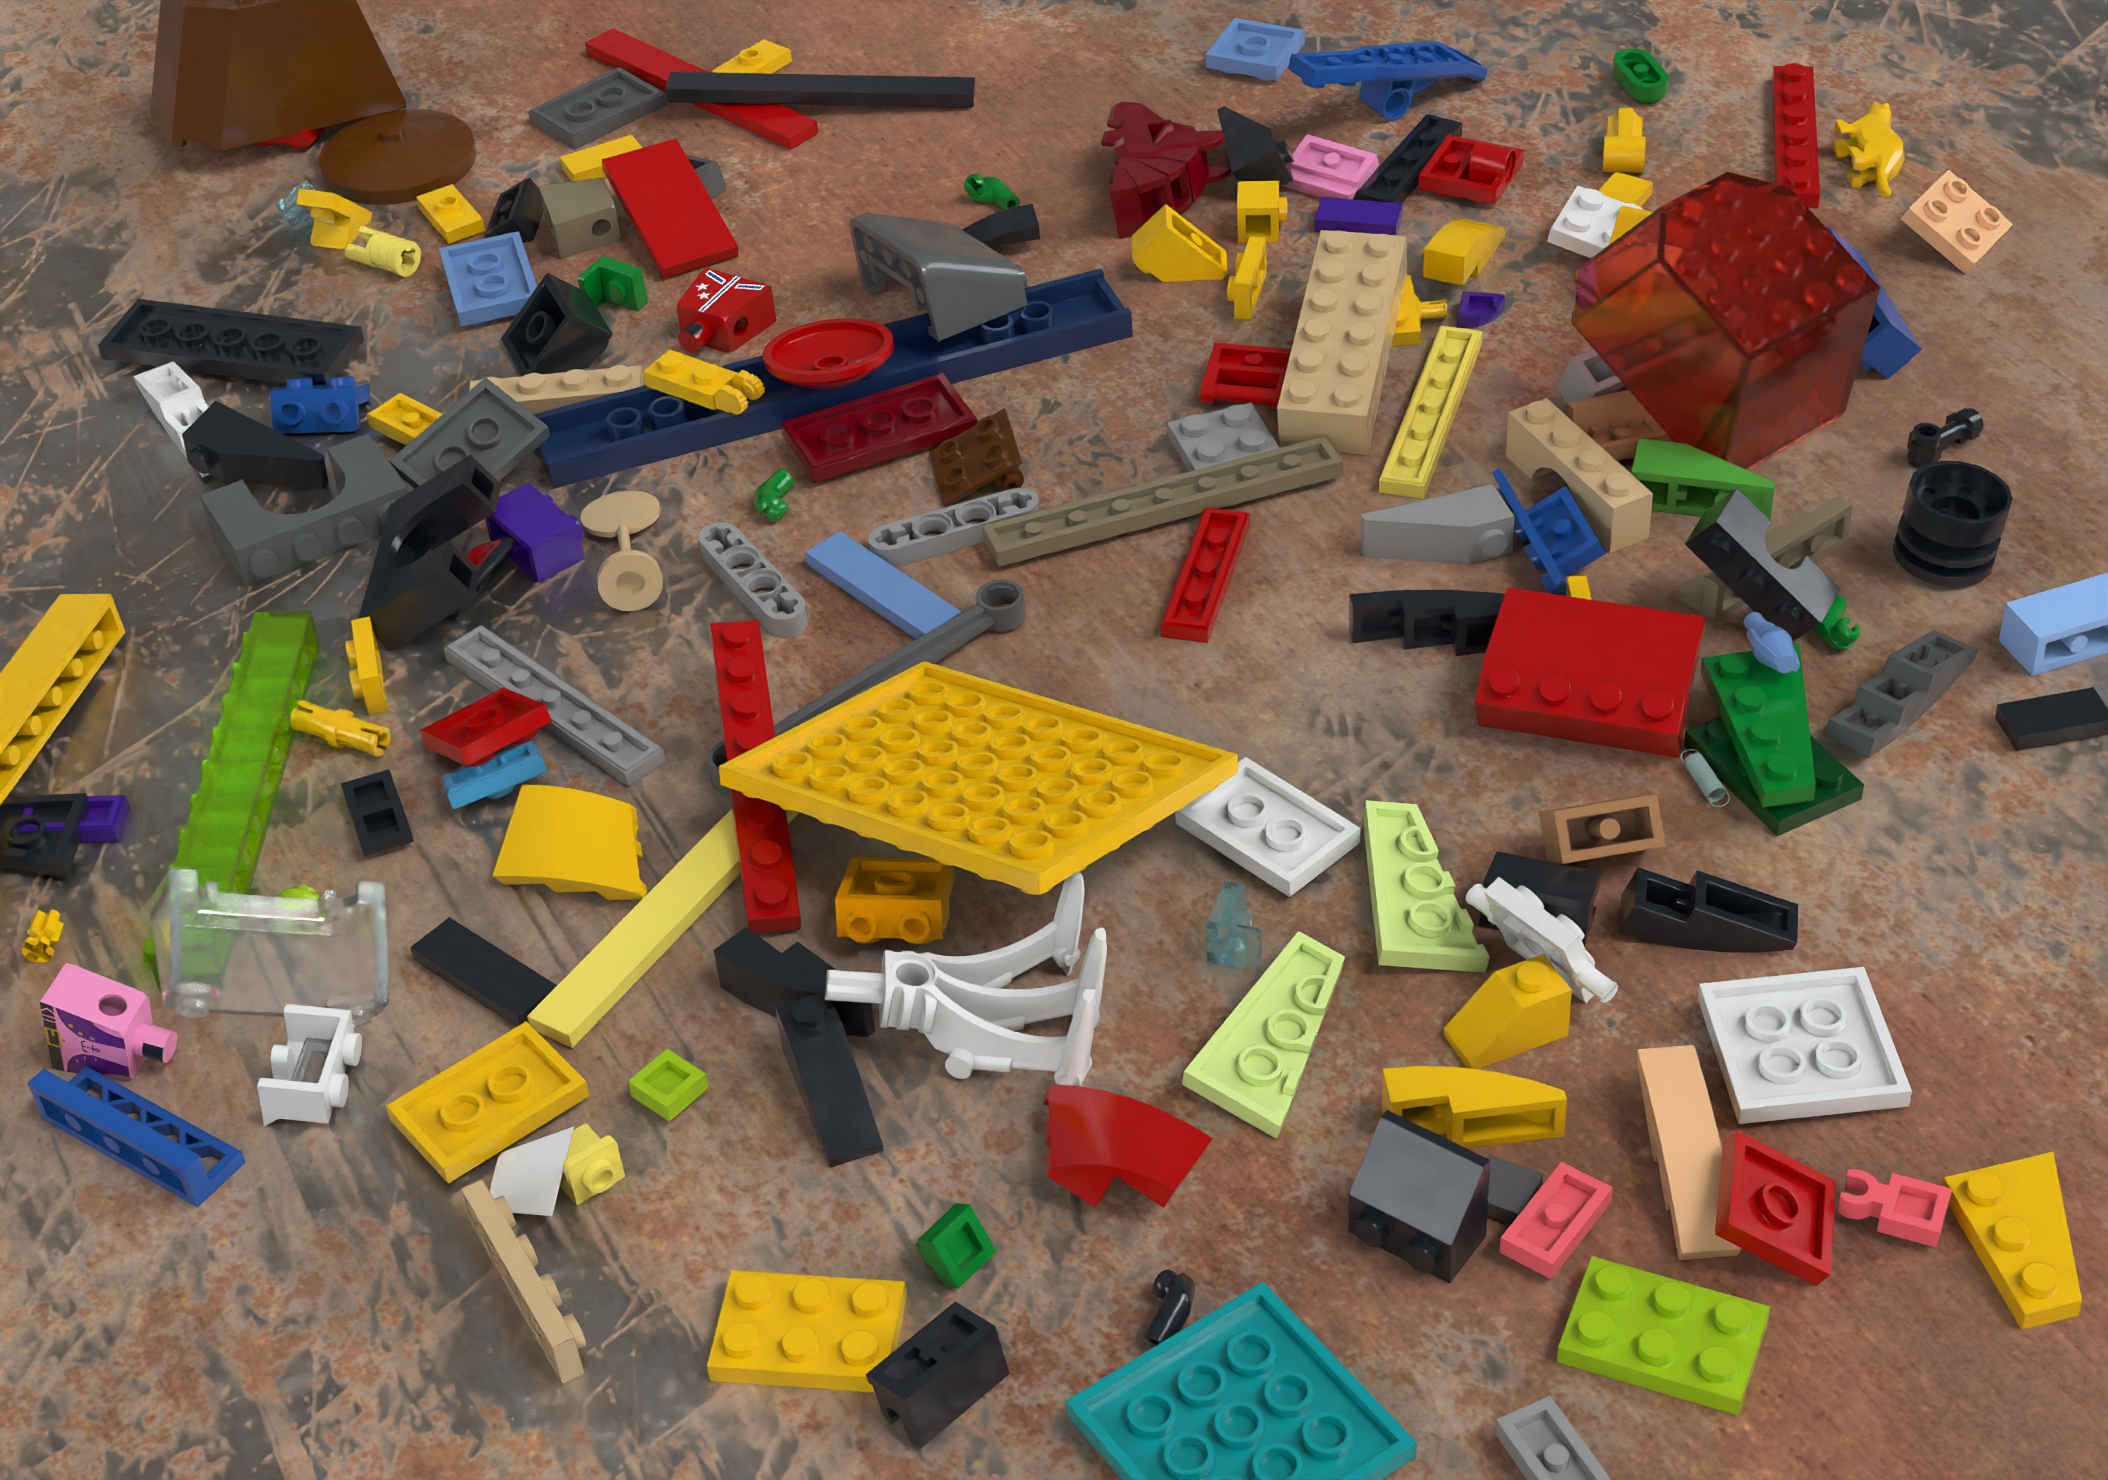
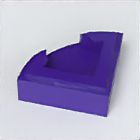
M1463 291L1457 312L1456 328L1479 327L1497 319L1504 311L1505 295Z

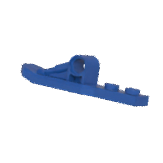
M1439 41L1362 46L1355 50L1297 53L1291 54L1288 69L1299 76L1304 85L1312 88H1324L1325 84L1336 83L1344 86H1354L1356 82H1362L1359 92L1361 102L1389 121L1401 118L1407 112L1412 96L1430 88L1433 83L1443 78L1451 77L1452 79H1457L1464 76L1482 82L1485 80L1488 67L1474 58Z

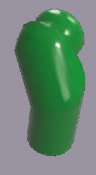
M779 469L757 488L753 496L757 512L760 515L764 513L771 522H777L788 510V504L781 497L794 486V480L787 471Z

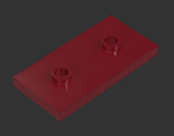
M940 373L781 423L783 438L813 483L942 443L946 439L954 438L973 427L978 421L946 376Z

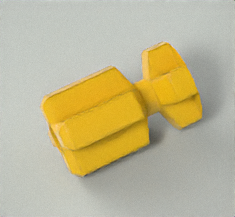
M51 909L47 914L40 910L34 913L27 934L31 937L25 939L21 948L22 954L28 960L35 963H45L52 959L55 950L51 947L57 944L64 923L58 921L61 915L59 912Z

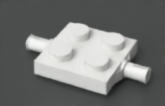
M1500 877L1487 889L1481 884H1476L1468 891L1466 895L1467 903L1486 915L1488 921L1499 928L1507 946L1526 960L1544 954L1572 989V994L1587 1003L1595 995L1601 1002L1606 1003L1614 997L1618 990L1617 983L1595 969V961L1585 950L1582 942L1585 935L1570 918L1563 914L1555 918L1544 910L1543 903L1531 890L1522 885L1515 889Z

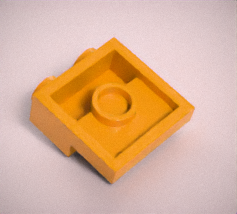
M852 857L835 897L837 937L851 938L859 943H874L883 938L904 939L911 944H927L935 939H943L950 918L949 897L956 878L955 866L940 864L934 858Z

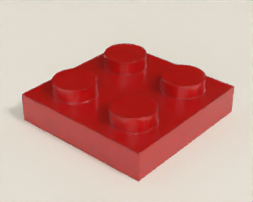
M503 687L419 731L426 748L465 766H478L493 759L496 755L495 751L508 744H519L532 739L537 735V729L547 725L552 720L544 703Z
M1736 1130L1723 1141L1715 1235L1817 1286L1831 1275L1836 1181Z

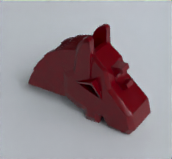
M1122 101L1111 108L1107 127L1115 130L1105 131L1101 144L1102 146L1113 147L1116 154L1114 162L1117 168L1112 169L1109 183L1112 185L1109 193L1119 239L1133 235L1165 204L1180 215L1191 202H1195L1207 184L1218 182L1231 174L1230 166H1210L1206 151L1214 149L1225 142L1223 131H1197L1193 126L1171 122V119L1165 120L1141 103Z

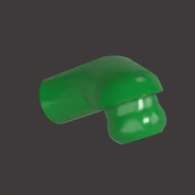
M972 174L965 179L964 189L968 193V197L977 203L997 204L1002 210L1020 206V199L999 178H983L980 174Z
M1838 594L1822 623L1813 628V631L1831 649L1844 651L1853 647L1854 642L1860 636V629L1858 624L1850 629L1848 624L1851 619L1842 618L1847 608V603Z

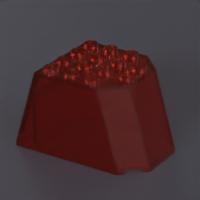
M1726 172L1664 204L1581 265L1575 273L1574 284H1577L1571 324L1673 442L1688 444L1749 471L1842 417L1846 412L1880 292V286L1790 187Z

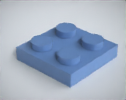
M1234 18L1205 54L1206 68L1220 70L1225 74L1237 73L1254 76L1262 81H1277L1289 65L1291 54H1297L1304 46L1305 30Z

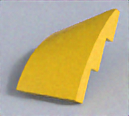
M522 785L492 876L504 885L545 884L556 893L596 891L607 900L643 899L647 895V886L641 881L638 860L643 855L641 843L637 839V831L639 829L637 810L629 803L591 792L557 786Z

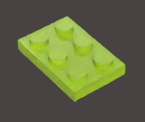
M1592 1256L1558 1346L1557 1363L1739 1416L1767 1327L1770 1306Z

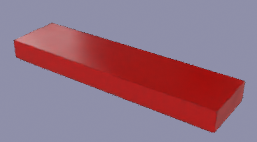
M1204 508L1162 619L1161 637L1208 643L1250 527V513Z

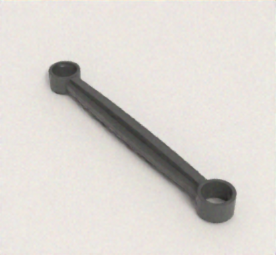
M1005 579L985 583L976 593V606L908 643L791 714L774 726L775 737L921 662L926 661L935 664L985 630L1006 632L1017 628L1025 620L1022 587L1014 581ZM999 604H1008V606L992 607ZM722 741L709 751L707 761L713 787L723 794L730 795V788L720 785L719 766L726 763L724 741Z

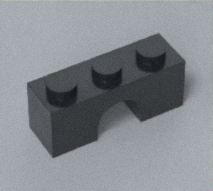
M1736 488L1704 512L1685 545L1754 612L1760 613L1767 622L1773 623L1775 626L1787 631L1792 640L1795 641L1822 623L1840 588L1807 556L1788 568L1777 563L1770 555L1765 544V533L1771 521Z

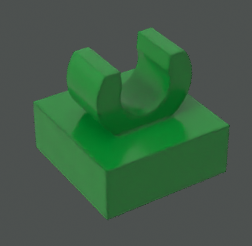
M955 1203L917 1239L918 1242L915 1244L926 1265L934 1268L942 1284L945 1287L957 1289L997 1252L971 1205Z

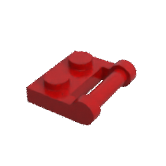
M1214 343L1201 384V404L1215 405L1216 401L1252 403L1274 406L1275 411H1277L1292 349Z

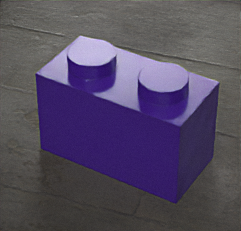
M526 483L500 496L495 513L485 518L490 541L508 536L512 538L514 546L509 558L538 583L585 559L581 542L584 539V531L580 522L574 515H567L557 507L554 500L548 494L543 495L530 483Z

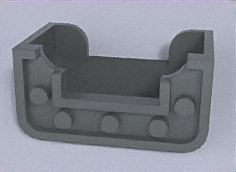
M865 213L850 220V233L863 289L873 295L886 290V283L894 280L911 289L914 307L917 311L927 310L931 320V326L927 327L928 334L937 341L1027 306L1024 289L1027 288L1028 284L1023 269L1019 265H1014L1009 259L952 223Z

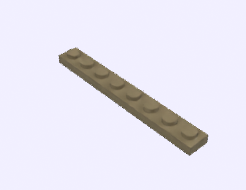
M1326 436L986 524L982 526L983 538L998 567L1015 564L1026 559L1053 552H1061L1090 542L1106 540L1124 533L1148 529L1158 524L1193 517L1203 513L1206 507L1219 509L1235 506L1245 501L1268 495H1276L1283 491L1310 484H1318L1325 480L1343 476V460Z

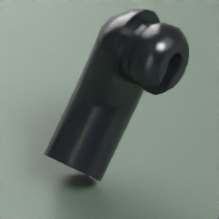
M1166 1269L1161 1271L1154 1281L1152 1291L1157 1300L1161 1301V1304L1143 1334V1337L1154 1346L1180 1332L1190 1315L1195 1284L1185 1273L1177 1275L1174 1271Z

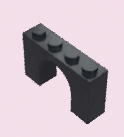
M471 454L390 504L358 617L360 619L370 616L375 637L390 651L474 601L481 570L450 541L495 513L502 484Z

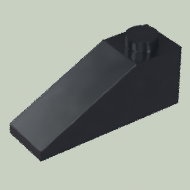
M1225 106L1217 109L1221 128L1225 134V145L1232 173L1238 182L1279 181V187L1294 180L1290 164L1295 162L1285 140L1278 142L1270 128Z
M216 400L182 434L188 463L198 472L203 474L209 473L222 481L237 482L243 480L244 483L311 489H324L329 484L323 454Z
M824 991L775 1006L783 1053L829 1167L838 1166L884 1151L858 1068L833 1001L825 1000Z

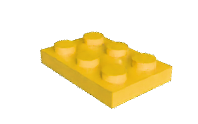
M526 1021L387 1104L386 1109L390 1121L449 1184L588 1098L590 1094L586 1080Z
M731 1270L707 1363L710 1381L875 1393L873 1386L867 1380L866 1374L897 1349L907 1300L905 1281Z

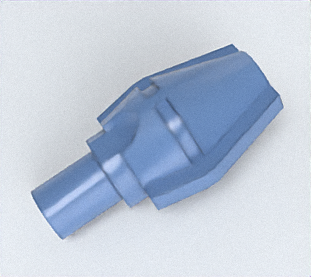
M1758 612L1748 614L1744 619V626L1748 630L1746 635L1755 658L1763 665L1780 673L1797 672L1801 665L1794 650L1793 640L1788 632L1775 626L1773 623L1767 622Z

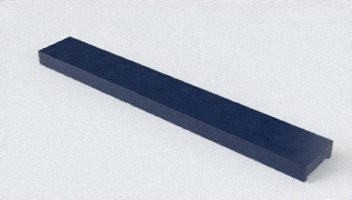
M1100 268L1027 287L1024 289L1027 306L941 341H937L928 334L927 327L931 326L929 313L883 324L891 331L893 336L894 349L892 354L879 369L849 386L829 390H813L783 382L766 370L763 355L719 366L737 373L741 370L747 371L749 374L753 373L754 376L761 379L763 387H765V392L757 400L746 399L748 407L738 415H733L732 412L728 413L719 409L712 410L647 387V385L536 413L533 415L546 424L550 432V437L537 448V451L551 485L555 489L781 429V423L940 373H943L949 382L954 384L1133 337L1132 313L1129 308H1125L1105 280L1104 272Z

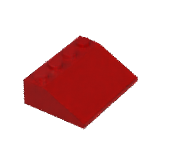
M1507 587L1484 657L1477 688L1475 708L1478 725L1679 758L1706 617Z

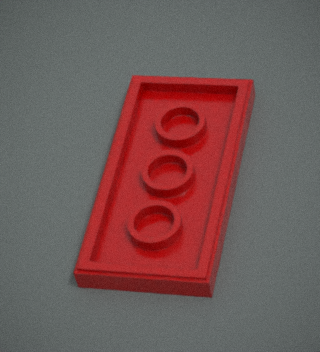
M677 138L602 159V170L662 279L738 257L736 241Z

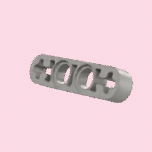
M1013 488L885 524L870 532L868 536L869 550L892 566L899 567L984 542L983 525L1040 511L1039 498L1033 490ZM976 519L987 520L977 524L966 523ZM934 531L943 532L942 534L936 536L923 535L928 532Z
M716 522L702 528L698 534V542L703 561L755 618L759 620L766 630L772 635L781 638L793 637L802 633L808 626V614L804 598L736 526L726 522ZM738 565H752L745 569H731ZM762 588L774 589L767 593H753Z

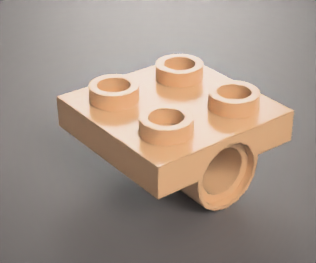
M1950 170L1945 172L1900 218L1964 274L2013 225L1997 208L1987 203L1964 180L1958 178Z

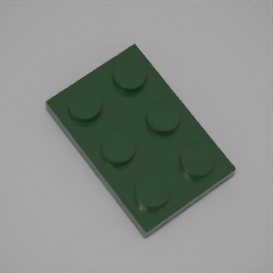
M1721 716L1685 731L1684 746L1692 754L1700 752L1717 778L1776 836L1862 800L1864 784L1810 735L1816 781L1814 800L1763 808Z

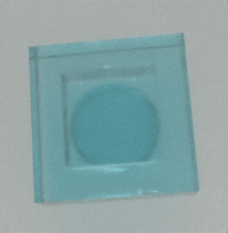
M306 179L276 203L283 218L293 228L300 222L306 223L312 219L310 217L311 211L296 204L299 188L315 190Z

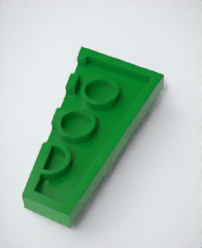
M1794 644V650L1801 665L1797 672L1780 673L1765 666L1755 658L1753 651L1704 657L1701 662L1700 673L1763 808L1814 800L1816 781L1800 644Z

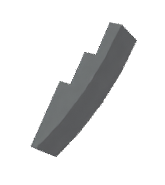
M1933 630L1888 655L1882 674L1859 686L1854 704L1829 718L1824 736L1867 757L1872 756L1915 723L1954 684L1976 658L1978 649Z

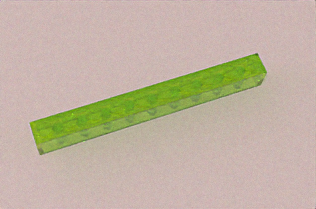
M311 610L255 612L249 631L243 633L242 654L239 662H235L232 667V685L229 694H225L222 698V717L219 726L214 727L211 733L212 748L208 760H203L201 764L199 789L190 798V817L186 828H182L179 832V851L175 864H170L167 870V889L163 900H159L155 907V926L151 938H146L143 945L144 965L147 969L152 970L159 990L222 988L296 734V730L292 729L290 725V716L293 708L303 710L298 708L297 703L301 700H306L321 648Z

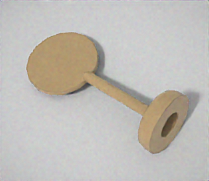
M631 490L601 496L590 502L581 511L580 523L584 531L594 536L618 537L620 551L611 554L603 561L597 574V586L603 601L612 608L621 611H638L649 607L658 599L663 589V574L657 561L648 553L631 550L629 534L647 528L660 516L661 506L655 496L647 492Z

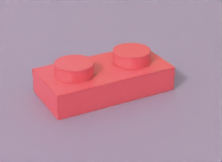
M1561 1161L1501 1236L1500 1253L1552 1280L1611 1204L1613 1187Z

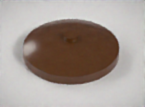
M428 109L395 110L360 119L338 131L323 146L319 155V166L326 187L331 192L349 201L372 205L399 204L415 201L417 196L457 183L472 168L476 159V147L469 126L453 115Z

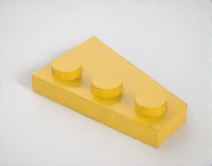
M2049 1152L1944 1177L1942 1186L1952 1189L1949 1201L1951 1211L2021 1330L2077 1317L2080 1312L2082 1297L2054 1153Z

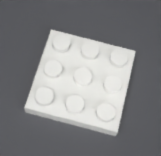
M1864 967L1699 984L1698 1002L1738 1124L1909 1107L1912 1090Z

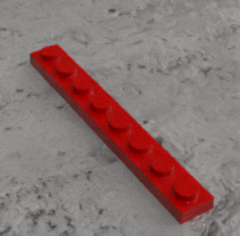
M759 620L710 623L726 762L775 738ZM730 788L747 928L754 933L800 930L801 915L786 810L782 809L780 805L760 798L747 797L742 792Z

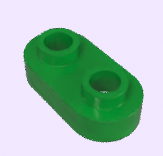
M1625 49L1614 55L1613 75L1631 97L1642 104H1653L1667 95L1669 76L1649 52L1641 49Z

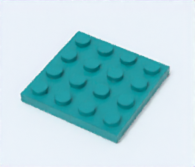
M1264 1281L1065 1401L1067 1417L1121 1480H1382L1416 1458L1417 1442Z

